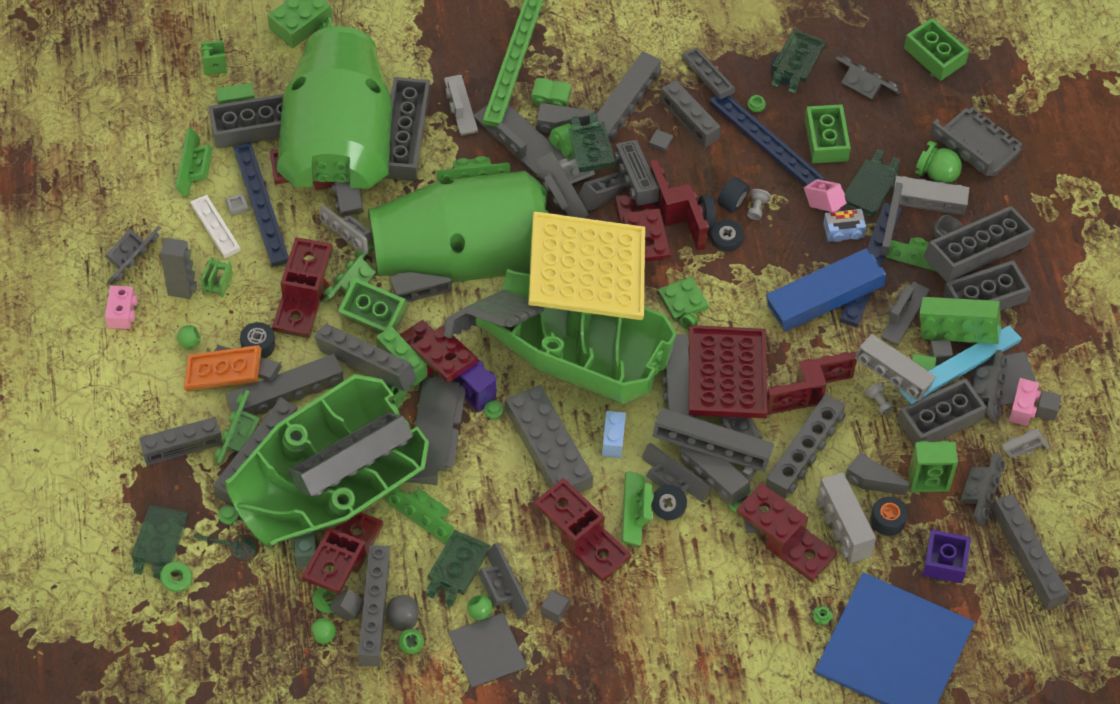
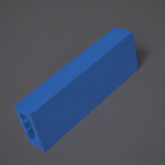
M863 249L767 293V306L784 332L885 286L886 273L882 267L877 265L875 256L870 254L867 249Z

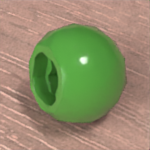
M192 325L183 326L177 334L179 345L186 349L195 348L201 340L197 328Z
M484 595L472 597L467 603L469 616L476 620L488 618L492 612L490 599Z
M326 618L317 619L311 626L316 642L320 644L329 643L336 634L334 623Z
M407 629L400 634L398 645L404 653L414 655L422 650L424 638L418 630Z

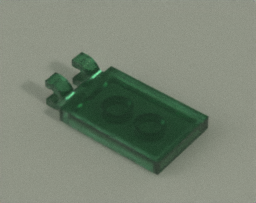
M793 29L773 64L772 70L775 73L773 74L772 84L779 86L782 78L786 77L791 79L788 91L795 93L800 81H807L826 46V41Z
M596 113L589 114L590 125L585 126L580 125L578 116L571 117L572 128H568V133L579 173L616 166L605 123L598 122Z
M879 149L874 154L872 161L865 160L844 193L846 205L854 209H862L863 213L871 217L875 216L894 186L896 176H899L896 172L901 159L894 157L889 166L882 164L884 151Z
M149 505L131 555L134 560L132 565L135 568L134 574L142 575L145 563L148 562L154 564L152 572H154L153 578L160 579L162 568L174 560L189 517L188 512Z
M454 530L428 574V580L431 582L427 587V590H429L427 596L434 599L439 588L448 591L445 595V598H447L445 604L452 607L458 593L462 595L466 593L486 558L491 545Z

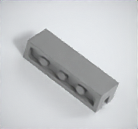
M896 176L893 194L896 182L903 185L899 202L900 206L965 216L969 187Z
M873 334L859 347L855 357L862 365H865L918 402L923 398L925 392L931 389L936 378L935 375Z

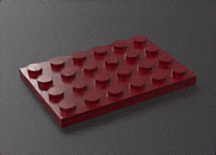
M689 325V415L767 419L766 329Z

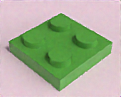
M692 276L658 289V295L674 322L679 321L684 312L697 314L708 309L709 305Z

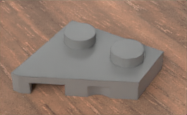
M1039 429L1029 430L1024 435L1018 438H1011L1007 443L1002 444L1010 458L1034 453L1033 448L1043 446L1044 450L1051 448Z

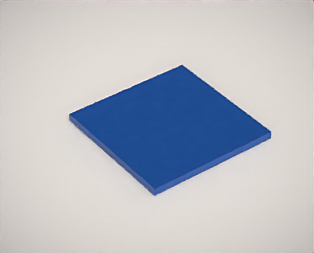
M863 572L814 673L881 704H938L975 621Z

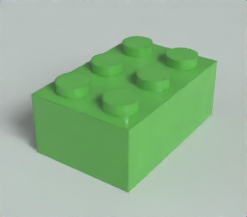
M287 0L268 14L269 29L294 48L316 32L321 22H324L327 17L332 18L331 5L325 0Z
M933 18L906 35L904 49L940 81L967 62L969 49Z
M843 104L807 107L805 126L812 164L848 161L851 147Z
M354 277L338 312L345 319L382 333L391 326L397 331L409 304L402 297Z
M921 441L915 443L908 469L910 492L950 491L958 464L955 442Z

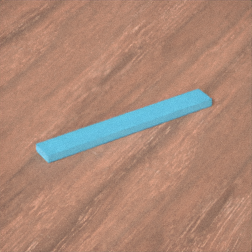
M1007 326L1001 330L999 344L977 343L934 367L929 372L935 375L936 378L931 389L925 392L923 397L995 357L996 350L1004 352L1020 343L1022 338L1010 326ZM899 389V392L911 404L917 401L914 398L910 397L907 393Z

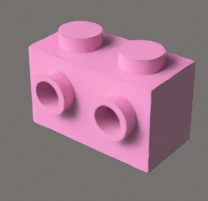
M817 179L804 187L809 206L812 208L836 212L846 204L845 194L839 183Z
M110 286L105 314L107 328L130 329L131 322L135 321V310L133 308L137 306L138 295L134 293L133 287Z
M1020 378L1009 422L1028 426L1030 417H1035L1037 407L1034 406V402H1038L1041 391L1037 390L1038 382Z

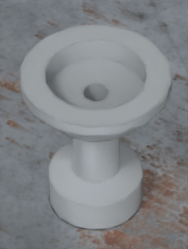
M752 189L749 194L754 201L753 208L748 210L747 216L753 220H761L763 214L760 210L761 204L769 201L771 195L762 189Z
M883 382L874 384L864 392L865 397L876 399L880 406L878 408L880 415L887 414L894 408L892 403L886 402L882 396L884 391Z

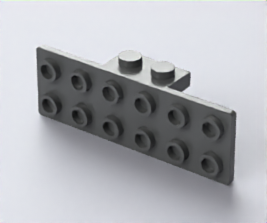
M509 104L503 122L497 127L483 124V118L488 105L474 114L475 120L536 176V173L541 172L540 166L536 161L537 159L551 151L558 161L566 158ZM545 175L538 177L542 182L545 181L543 178Z

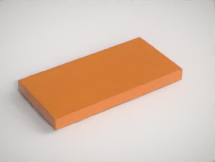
M257 345L188 355L184 389L186 391L258 382L261 347Z

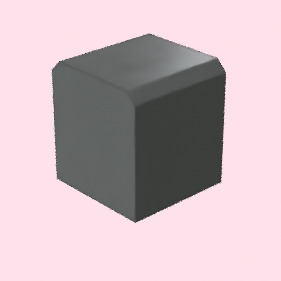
M934 340L930 342L928 352L930 357H936L935 365H940L952 358L953 352L950 340Z
M1042 391L1036 416L1055 421L1061 395Z
M346 589L341 591L339 595L336 594L329 609L344 620L355 619L364 600L351 590Z
M551 590L541 606V616L559 624L569 609L570 599Z

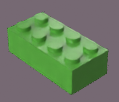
M923 297L920 309L922 339L999 344L1001 333L1000 301Z

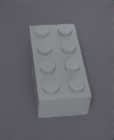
M841 472L821 479L816 502L818 507L822 508L825 513L826 523L831 525L833 529L832 534L835 541H838L841 546L842 556L847 558L849 564L871 557L876 537L844 473Z

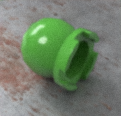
M929 141L927 143L929 149L927 152H922L916 166L918 170H916L915 174L923 177L927 173L934 182L946 184L954 182L961 174L962 169L959 156L950 149H938L937 143Z

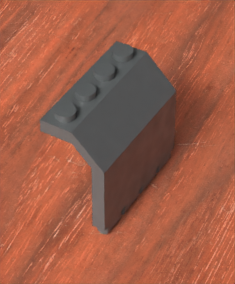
M974 107L970 109L965 108L944 127L940 125L939 119L932 123L930 134L935 139L941 141L948 149L953 150L964 161L969 162L977 171L982 172L986 176H996L1022 150L1023 144L1014 137L1009 139L1010 134L999 126L994 129L996 124L986 116L981 119L983 114Z
M502 290L448 317L444 323V336L452 338L453 334L459 335L462 330L467 331L472 325L477 326L476 317L503 327H512L543 312L545 308L528 305V298Z

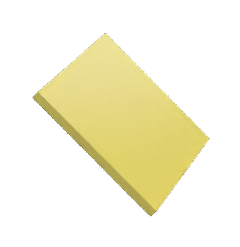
M533 212L528 305L643 320L645 227Z

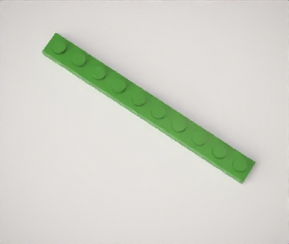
M524 0L483 118L484 125L497 127L503 122L544 0Z

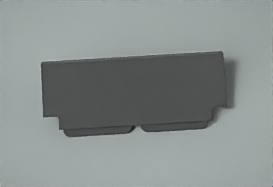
M441 376L425 378L422 381L415 427L418 426L429 441L425 469L406 482L438 485V471H447V468L454 466L459 431L453 427L461 422L466 392L465 387L460 386V382L453 383L452 380L447 383Z

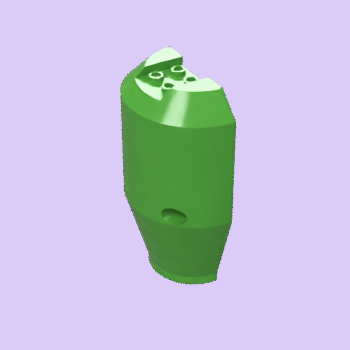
M344 26L327 27L313 33L306 42L305 51L289 81L282 101L277 172L293 186L313 187V181L350 182V188L369 189L389 175L392 100L379 63L376 44L364 32Z
M524 170L437 181L376 208H369L368 217L371 219L378 276H394L398 273L413 272L451 278L452 283L505 276L507 269L520 273H530L533 212L548 213V210H545L547 208L546 187Z
M507 269L501 291L506 290L529 298L530 274ZM544 307L545 310L512 327H503L476 317L477 327L489 332L539 372L546 373L554 378L624 405L651 393L654 377L658 375L659 371L666 368L677 335L666 315L644 307L643 320Z
M354 374L285 418L272 429L234 475L225 481V487L234 508L247 528L263 545L272 547L276 543L344 523L425 469L429 441L417 426L410 430L413 437L408 439L407 444L401 447L396 446L391 449L390 454L383 457L379 456L374 459L375 462L366 467L362 466L357 469L358 472L349 477L345 476L340 479L341 482L332 487L328 486L318 496L313 497L299 492L288 472L290 468L387 412L398 414V408L394 403H391L394 394L382 379ZM405 419V421H406V423H407V425H408V427H409V429H410V425H409L408 421Z

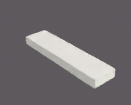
M207 194L190 202L191 207L224 259L241 251L240 246Z

